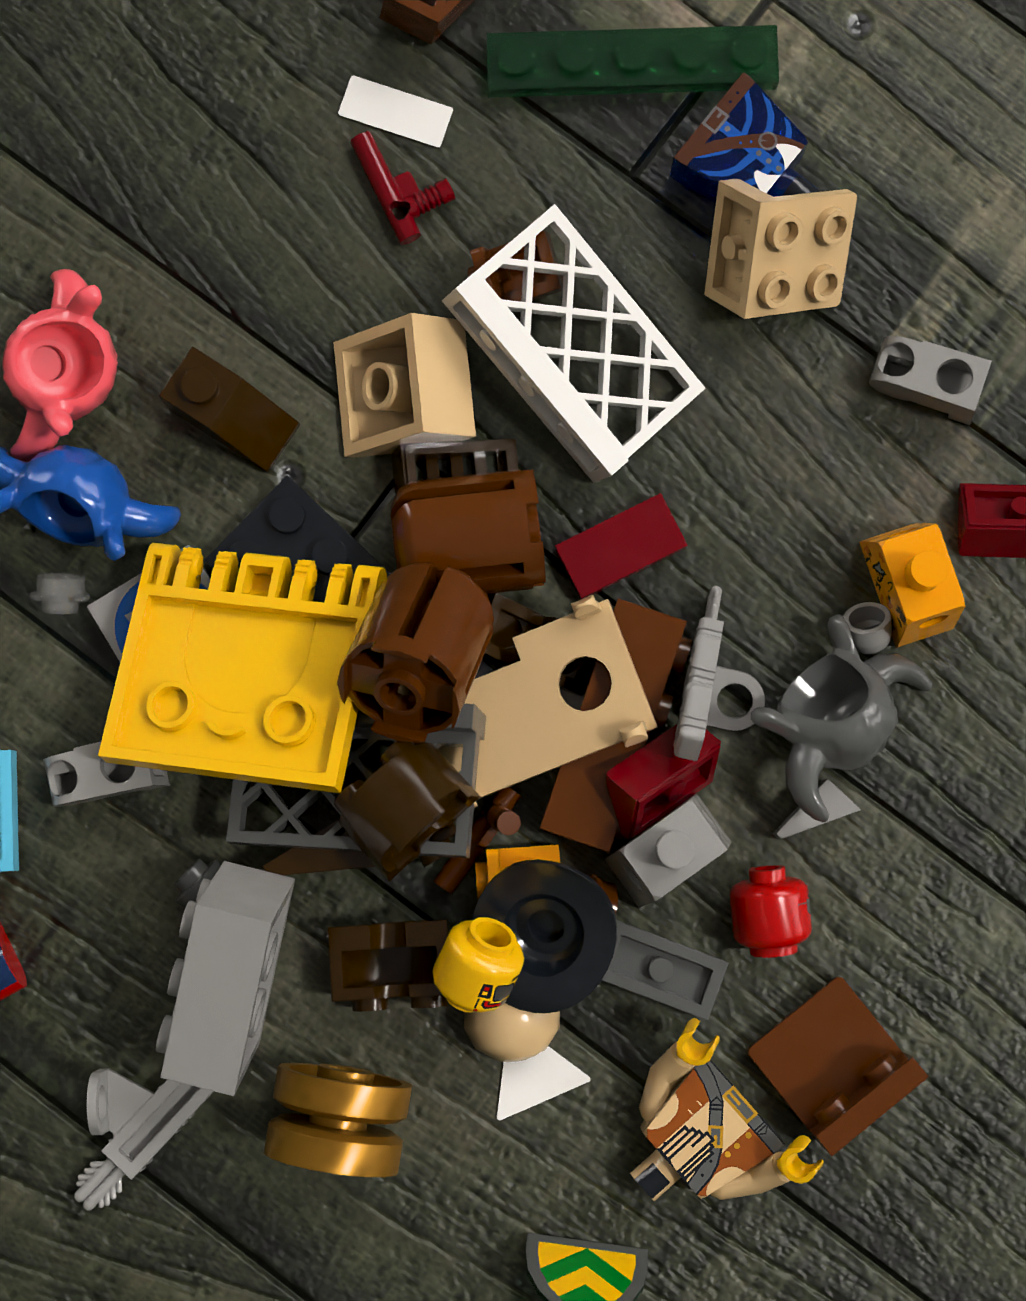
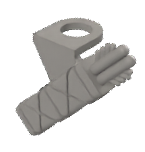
M713 586L710 589L705 617L699 620L695 631L682 694L683 702L682 706H680L673 744L675 756L692 761L698 760L707 725L732 731L743 730L754 724L751 720V712L757 707L765 706L763 689L753 676L746 672L717 666L724 621L717 620L722 589L719 586ZM734 683L745 686L752 694V705L749 711L743 716L735 718L724 715L717 705V697L721 689Z
M110 1068L92 1072L87 1088L89 1131L93 1136L103 1135L111 1131L113 1137L110 1138L109 1143L101 1150L108 1158L105 1161L90 1162L91 1168H85V1174L78 1175V1180L80 1181L76 1182V1186L80 1188L75 1192L74 1199L77 1202H83V1208L87 1211L94 1209L97 1204L99 1208H103L104 1205L109 1206L110 1198L114 1200L116 1192H122V1177L126 1175L132 1180L139 1172L143 1171L159 1150L175 1133L181 1130L182 1126L188 1123V1119L190 1120L195 1115L198 1108L214 1091L166 1080L164 1084L158 1087L157 1091L152 1092Z

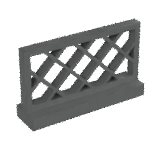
M464 704L456 725L452 730L451 724L445 730L428 733L425 742L432 743L437 749L441 746L463 747L461 771L459 773L475 790L479 743L485 737L486 715L475 704ZM359 709L352 742L365 743L356 751L350 747L345 776L357 766L368 779L374 773L363 760L382 743L394 744L396 740L373 732L371 727L374 720ZM233 779L226 842L235 845L362 852L350 837L340 836L345 831L341 828L339 822L324 835H311L298 819L302 813L323 795L334 806L337 797L333 792L311 790L293 807L289 808L274 790L272 784L256 783L249 789L250 781ZM266 792L283 815L264 832L245 831L247 807ZM474 803L457 818L455 843L432 842L428 839L422 846L419 856L470 859ZM292 824L299 834L281 832Z

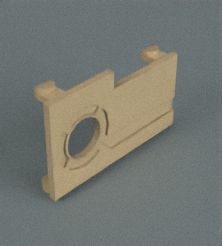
M590 595L571 603L574 613L513 637L512 639L520 661L474 679L464 704H475L486 715L485 737L479 743L475 789L481 796L479 798L618 743L624 742L625 747L636 745L648 739L646 732L658 728L608 599L598 602L595 600L594 595ZM583 657L595 658L602 662L608 669L612 682L610 694L605 702L597 708L587 711L577 710L568 705L561 695L559 686L561 673L565 667L575 659ZM441 746L438 750L458 772L461 771L463 747ZM476 801L474 802V808L478 806Z

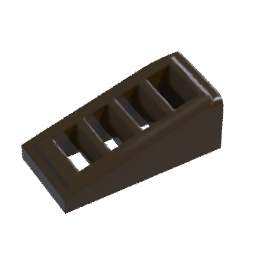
M500 439L400 444L392 452L395 496L401 487L411 481H417L415 463L422 462L424 480L440 478L438 465L440 460H447L448 477L463 476L462 458L470 457L472 474L487 473L486 456L495 455L497 472L518 470L516 440Z

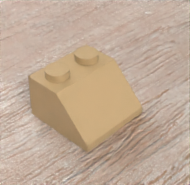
M409 313L333 342L344 457L355 458L392 454L400 444L456 442L476 437L465 328L457 319Z

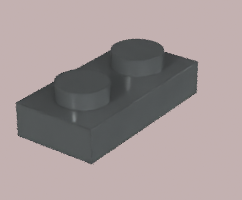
M616 920V947L609 968L602 980L708 1020L729 963Z

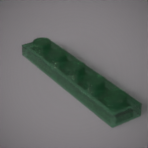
M777 25L487 33L488 98L728 91L743 72L755 81L749 90H777L779 84Z

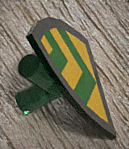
M527 1233L525 1248L527 1276L542 1301H636L643 1292L648 1269V1249Z

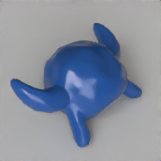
M60 445L48 451L40 452L29 462H24L9 456L6 448L0 447V514L8 509H13L28 524L35 526L54 539L77 546H104L106 556L110 560L115 561L125 555L123 535L138 538L158 537L171 531L180 519L181 512L176 506L152 505L131 499L127 482L117 466L104 459L92 449Z

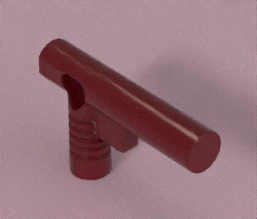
M370 131L362 132L351 139L350 143L401 245L412 243L421 236V232L414 220L420 217V213L424 215L426 211L435 210L436 206L441 207V203L445 205L456 200L451 185L446 178L434 183V186L430 185L429 189L424 188L422 191L419 190L412 174L408 171L393 177ZM394 208H408L409 212L401 220L396 219L392 212Z

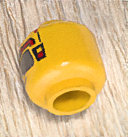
M488 917L462 921L450 930L432 972L434 983L448 1003L460 1011L478 1013L495 1011L507 1001L523 967L524 955L516 935L504 923Z

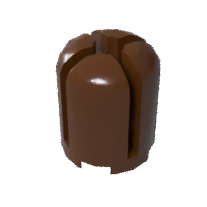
M533 469L417 480L401 487L390 508L397 570L414 562L434 563L436 566V584L428 599L429 601L432 599L447 566L468 574L486 594L533 589V586L544 585L546 583L544 547L540 536L536 505L539 502Z
M414 562L395 570L381 583L339 672L337 686L342 702L345 704L349 696L360 711L374 720L371 727L373 732L396 741L424 743L428 733L445 730L451 724V730L455 727L494 632L492 625L494 616L488 595L468 574L450 566H447L430 602L428 599L436 584V566L434 563Z

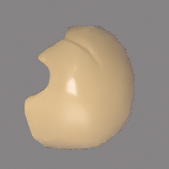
M504 1003L495 1011L482 1013L464 1012V1029L475 1049L500 1062L523 1061L545 1051L560 1028V1011L545 1014L531 1013Z

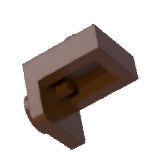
M546 231L540 232L535 240L534 261L558 264L550 233ZM508 243L492 249L479 247L470 250L474 266L468 268V277ZM524 247L511 258L524 260ZM498 268L485 279L501 300L521 302L523 271ZM534 272L532 301L563 291L562 275Z

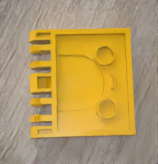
M150 544L144 561L98 756L106 763L341 793L358 708L349 696L345 704L342 702L337 680L343 661L381 583L387 578L386 569L384 567L358 565L355 574H353L352 565L334 564L323 603L313 601L318 577L315 561L298 560L297 564H295L294 576H292V565L289 557L245 553L242 557L240 568H238L237 552L219 551V554L216 555V561H214L215 564L209 587L206 590L199 589L204 566V558L200 548L183 547V551H181L178 545Z

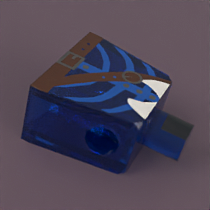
M745 72L740 75L673 157L670 177L714 202H716L718 182L721 180L740 179L773 197L814 193L819 190V188L794 170L801 161L808 145L806 137Z

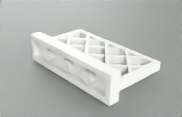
M555 204L442 300L445 306L593 483L608 478L629 461L628 458L705 389L704 385ZM548 225L565 244L564 265L534 261L536 236ZM524 247V260L511 258ZM575 257L583 267L575 266ZM498 268L523 271L521 302L501 300L485 279ZM534 272L563 275L562 306L532 303ZM574 277L594 279L603 290L602 311L573 308ZM613 304L621 313L613 312ZM511 311L521 312L520 321ZM531 314L561 317L560 348L539 346L530 335ZM572 318L601 321L600 353L571 350ZM612 323L632 325L640 335L639 357L611 354ZM651 350L659 359L651 358ZM549 357L559 358V368ZM570 360L599 363L597 394L579 393L569 382ZM610 364L639 367L637 399L609 396ZM650 368L668 370L684 390L671 402L649 400ZM588 403L597 404L596 413L588 405ZM608 405L637 408L636 432L623 445L607 427ZM648 409L658 410L659 412L648 421Z

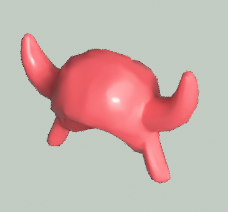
M59 269L51 274L50 278L53 282L51 308L31 314L27 319L22 320L7 339L2 361L3 380L12 396L27 410L22 430L17 441L10 449V454L13 458L24 462H29L40 452L53 449L59 437L68 435L72 430L73 421H77L91 413L96 407L104 403L115 382L118 364L117 353L110 333L93 319L94 312L102 303L101 291L96 285L88 286L77 272L70 269Z

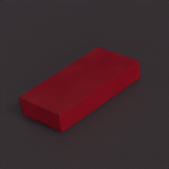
M659 493L555 545L554 549L581 600L686 549L688 544L662 494Z

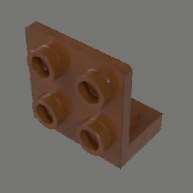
M839 976L830 980L747 1049L751 1059L821 1147L831 1156L841 1150L929 1077L912 1056L900 1050L847 982Z

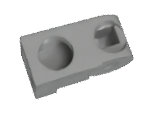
M885 336L872 370L869 384L872 388L885 395L900 400L912 401L949 414V419L970 425L992 361L924 340L919 342L900 336Z
M101 742L73 748L74 751L43 759L53 807L80 804L121 794L170 786L166 770L106 763L98 756Z

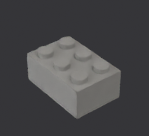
M224 861L212 880L205 878L202 880L196 901H188L180 925L179 937L188 939V945L184 959H176L168 984L167 994L177 997L172 1016L166 1015L164 1017L157 1038L156 1052L165 1054L160 1078L231 1096L235 1095L260 1044L295 878Z

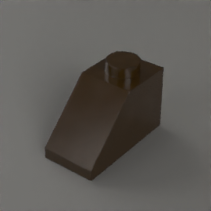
M193 346L159 395L170 411L267 473H269L300 426L297 420L242 377Z

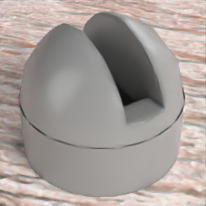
M864 602L852 606L843 615L849 625L857 652L864 655L877 654L886 648L891 641L893 631L891 614L884 605L875 602Z

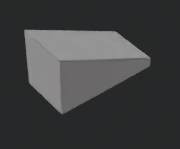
M824 779L818 784V789L829 814L828 820L826 822L814 820L798 806L772 835L777 839H783L860 811L861 809L829 779Z

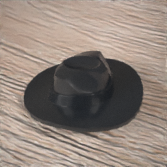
M540 859L525 860L504 868L486 885L473 913L472 920L481 917L496 919L507 925L516 935V939L523 951L524 964L505 1003L522 1011L544 1014L568 1009L581 1002L601 982L614 955L617 942V921L610 899L606 892L592 878L562 863Z

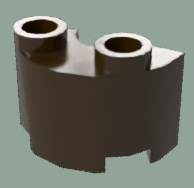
M396 741L381 756L380 763L383 766L372 774L365 783L363 780H357L347 786L334 802V806L341 813L339 819L341 828L389 882L421 853L422 846L434 833L443 827L450 826L481 797L432 743L424 742L415 745L413 742Z
M448 919L328 927L332 1002L352 1000V1011L354 1012L389 1009L388 997H411V1008L447 1006L446 998L434 983L432 972L448 937Z

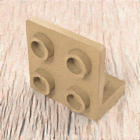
M740 179L719 181L704 295L743 319L838 306L842 296L857 194L848 189L773 197Z

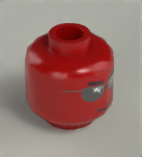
M764 865L752 867L749 869V879L738 882L730 889L733 936L740 945L749 948L751 956L773 958L795 954L798 952V944L804 942L811 935L812 925L808 887L801 879L786 876L785 866Z

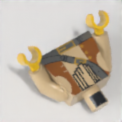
M697 1018L689 1020L678 1041L649 1069L639 1105L641 1116L644 1119L640 1128L656 1150L630 1173L653 1201H656L681 1177L700 1199L711 1195L719 1200L761 1194L789 1181L800 1184L809 1182L824 1164L823 1159L818 1160L814 1164H807L798 1157L797 1153L803 1151L811 1142L810 1138L805 1135L798 1136L784 1152L779 1151L785 1143L711 1061L720 1037L718 1035L714 1036L713 1040L707 1044L697 1042L692 1037V1034L695 1032L700 1020Z

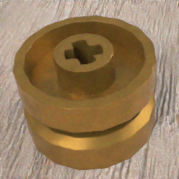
M281 1063L278 1065L273 1098L284 1107L304 1114H281L271 1119L268 1123L263 1154L270 1159L287 1165L338 1175L384 1178L397 1176L403 1140L391 1130L373 1124H395L407 1118L412 1084L365 1069L344 1065Z

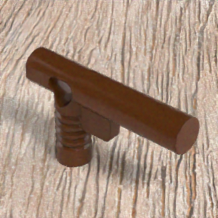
M510 787L495 792L472 825L470 859L449 857L433 882L453 895L498 831L504 835L515 834L520 828L521 821L512 809L521 798V795Z

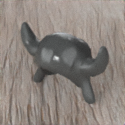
M840 614L830 617L827 623L828 635L834 651L810 665L790 684L779 699L777 711L771 708L757 707L751 712L753 723L787 739L791 747L785 765L787 787L794 801L803 812L820 822H826L829 818L828 811L818 789V777L822 769L835 768L852 771L868 765L873 757L884 750L887 740L898 722L897 709L894 706L893 696L888 686L893 682H901L921 691H930L932 688V683L925 672L914 661L897 653L876 654L864 662L861 661L849 625Z

